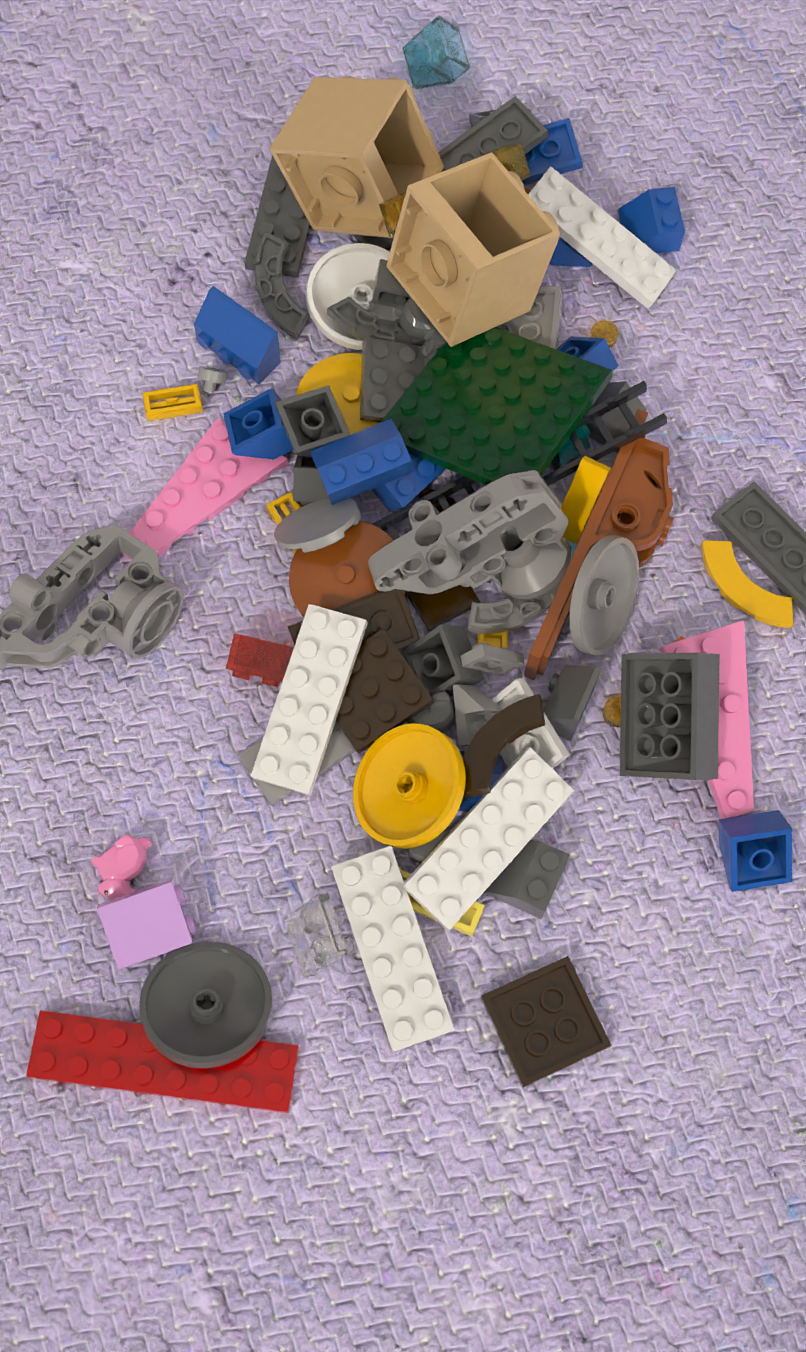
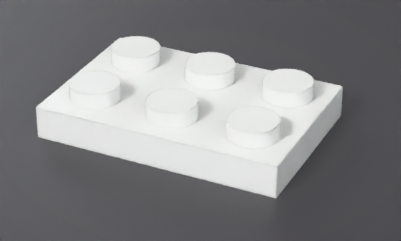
M518 678L492 700L503 710L511 704L534 694L525 679ZM499 712L485 714V723ZM545 713V726L523 734L502 749L500 754L508 768L528 747H531L552 769L570 756Z

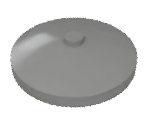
M615 535L601 538L587 554L577 575L570 604V631L575 646L583 653L601 656L610 651L621 638L632 615L639 584V560L635 546L627 538Z

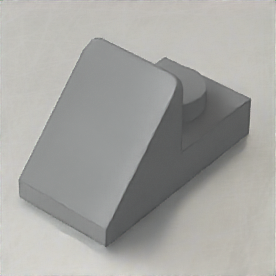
M456 684L453 685L458 746H469L477 732L485 725L484 715L500 712L502 709L478 686Z

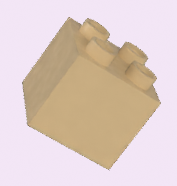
M344 76L342 78L314 77L269 149L314 231L394 238L408 185L438 174L444 168L434 145L433 135L424 122L414 99V91L407 83V80L394 77L388 79H358L352 76Z
M491 152L408 185L386 267L452 347L531 310L561 233L555 218L549 212L542 211L525 192L520 177L513 171H507Z

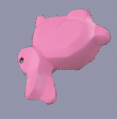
M126 834L117 840L114 846L104 854L96 856L91 860V863L98 870L99 876L103 880L97 888L100 895L112 900L135 892L130 886V881L143 872L147 861L146 850L150 848L152 843L148 838L140 837L135 839L131 835Z

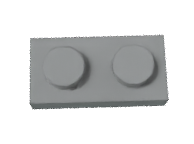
M488 643L476 644L472 646V650L460 655L462 667L504 675L524 665L522 653L510 651L509 648L492 647Z

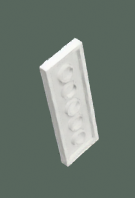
M552 167L548 169L528 194L542 211L549 212L555 218L561 233L560 237L647 309L656 301L677 271Z
M312 604L308 605L250 777L311 796L368 624L367 620Z
M531 747L526 748L490 787L491 793L484 794L401 885L446 930H450L574 792Z
M392 846L331 866L392 1051L396 1052L455 1031L407 891L401 886L404 881Z

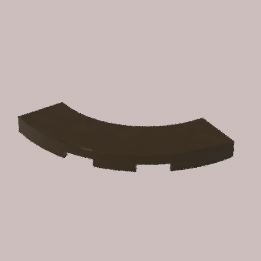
M540 694L524 698L504 708L486 722L474 736L462 758L466 777L463 799L491 793V777L498 761L497 757L502 749L523 734L545 726L543 702Z

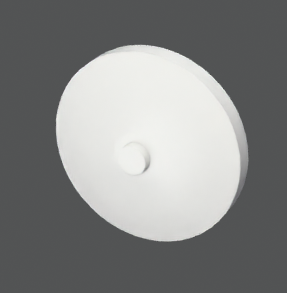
M365 243L346 244L326 253L313 267L306 290L308 311L317 328L333 342L346 348L362 350L363 340L341 328L326 314L328 307L349 296L364 309L377 314L380 319L389 321L399 319L393 313L395 307L371 303L380 259L388 260L389 251Z

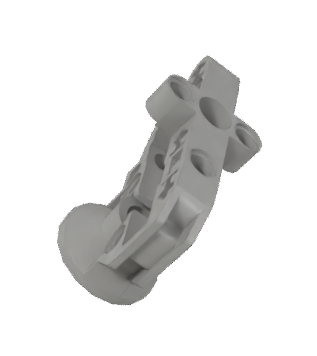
M537 471L508 474L486 485L441 513L430 501L421 500L415 503L409 511V520L413 529L374 553L368 560V566L374 585L379 591L386 592L399 589L435 594L458 585L463 587L472 586L475 589L493 579L505 594L516 599H532L546 594L555 587L567 570L571 552L569 542L563 534L569 523L568 518L560 509V500Z
M112 524L88 531L73 542L37 579L23 573L12 583L10 588L12 603L0 614V670L6 666L49 669L58 666L76 653L86 658L91 654L96 656L109 642L132 658L141 659L151 654L160 646L171 632L183 607L184 593L181 587L160 575L156 550L117 525ZM120 553H124L132 558L126 567L115 577L116 589L112 592L109 599L108 594L101 591L76 616L77 620L63 635L59 634L53 641L45 645L33 642L36 639L40 643H45L52 638L58 625H60L58 616Z

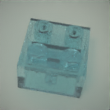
M439 15L402 47L412 85L415 89L452 84L470 69L459 28Z

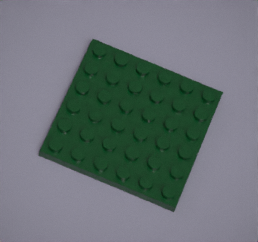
M494 327L452 347L446 343L445 346L439 348L435 356L427 363L381 422L392 419L401 434L408 453L484 485H488L503 476L513 473L535 470L541 476L611 381L612 370Z

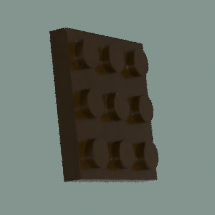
M381 629L361 643L336 718V722L358 754L369 748L384 733L403 725L434 703L430 694L384 629Z
M568 956L480 997L522 1088L612 1046Z

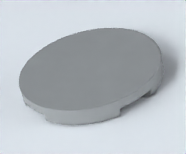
M329 498L307 504L286 516L277 525L274 537L279 548L285 552L291 549H302L304 553L315 551L344 538L345 530L352 524L358 525L361 519V512L357 502L352 498L334 505L331 504Z

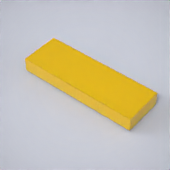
M587 456L582 458L561 506V510L569 521L563 536L567 541L574 543L579 542L611 470L610 467Z

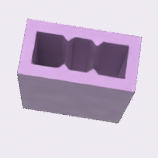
M172 878L98 904L97 911L118 970L193 943L191 934L197 933L191 914L184 915L181 904L185 903L186 899L181 884L174 886Z

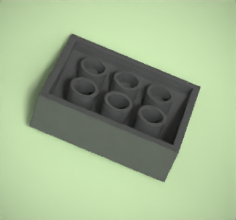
M622 654L620 776L687 780L718 779L720 654Z

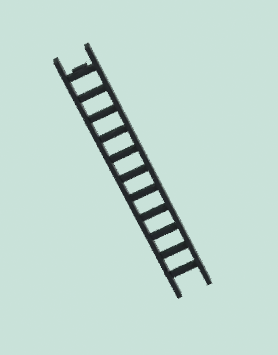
M645 381L615 396L608 397L606 401L588 410L576 429L593 421L606 444L588 453L574 430L569 439L580 457L561 466L555 456L550 463L554 471L542 477L548 486L576 472L584 456L597 461L667 424V416L663 413L639 425L626 402L647 392ZM619 407L631 429L613 439L600 416ZM462 476L372 524L382 530L387 529L392 539L396 540L400 536L394 525L409 517V511L415 503L421 500L430 501L432 504L439 502L444 511L450 507L445 499L446 497L463 488L468 496L475 493L471 484L476 481Z

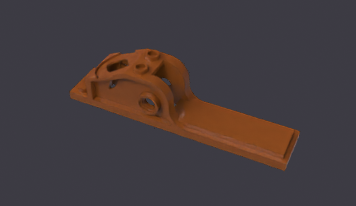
M637 409L634 417L639 425L646 422L648 412ZM646 435L621 447L529 653L524 676L535 681L537 674L543 676L570 615L571 598L577 575L591 548L601 538L608 535L627 538L635 546L640 568L651 559L656 546L662 547L674 519V517L669 516L673 506L672 488L668 486L667 465H670L669 448L645 439Z

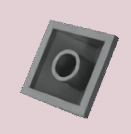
M626 381L609 382L591 408L606 401L608 397L615 396L631 387ZM638 397L626 402L634 416L637 409L646 411ZM619 407L600 416L613 439L625 434L630 427ZM594 422L586 423L591 433L588 437L602 445L606 444Z

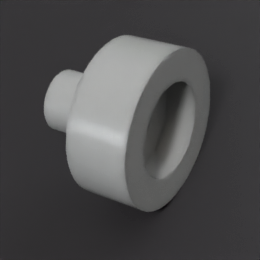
M200 366L197 378L205 380L204 391L214 393L216 383L225 384L227 372L212 367Z

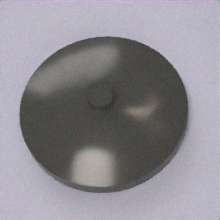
M198 942L180 947L161 959L148 974L144 982L139 1003L142 1026L153 1047L175 1063L193 1068H212L226 1065L248 1053L264 1035L272 1013V994L269 980L263 968L251 955L230 944Z

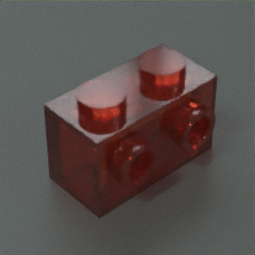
M234 633L226 669L233 670V677L249 680L250 675L262 677L261 683L279 687L280 682H283L294 647Z

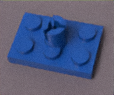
M570 118L543 125L548 130L549 137L506 168L507 171L515 172L524 185L535 181L539 182L550 167L560 174L583 168V161Z

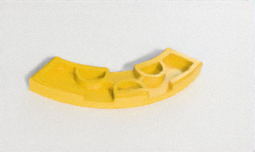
M702 541L701 553L708 576L712 578L721 591L720 594L733 607L741 609L755 617V620L768 625L791 628L793 626L792 597L770 593L753 583L740 569L733 553L732 542Z

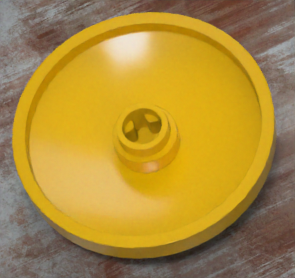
M343 353L325 358L311 367L301 379L296 395L330 386L350 435L380 423L360 420L362 354Z
M412 723L401 725L380 736L364 754L358 766L353 784L354 809L362 828L375 840L388 846L402 849L424 845L440 835L455 817L464 795L465 767L459 749L447 735L424 724Z

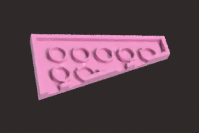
M217 418L129 534L156 550L159 556L171 548L172 543L185 534L188 536L195 531L197 525L206 519H212L245 495L244 492L257 483H263L268 479V475L278 468L281 470L289 464L288 458L282 455L272 460L234 455L231 451L226 424ZM121 553V554H123L124 556H126V557H128L129 559L132 560V558H130V557L127 556L126 554Z
M744 620L659 648L660 653L720 654L718 779L707 781L721 819L737 817L754 811Z

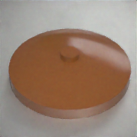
M359 521L358 525L352 524L344 531V538L327 547L306 553L302 549H297L290 566L289 587L294 604L301 615L305 617L309 604L331 610L379 592L374 585L368 560L374 553L394 540L379 527Z

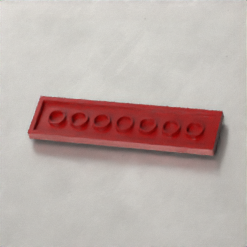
M40 1010L26 1077L289 1114L299 1046L260 1040L248 1053L231 1063L212 1068H193L175 1063L159 1053L148 1040L142 1024Z

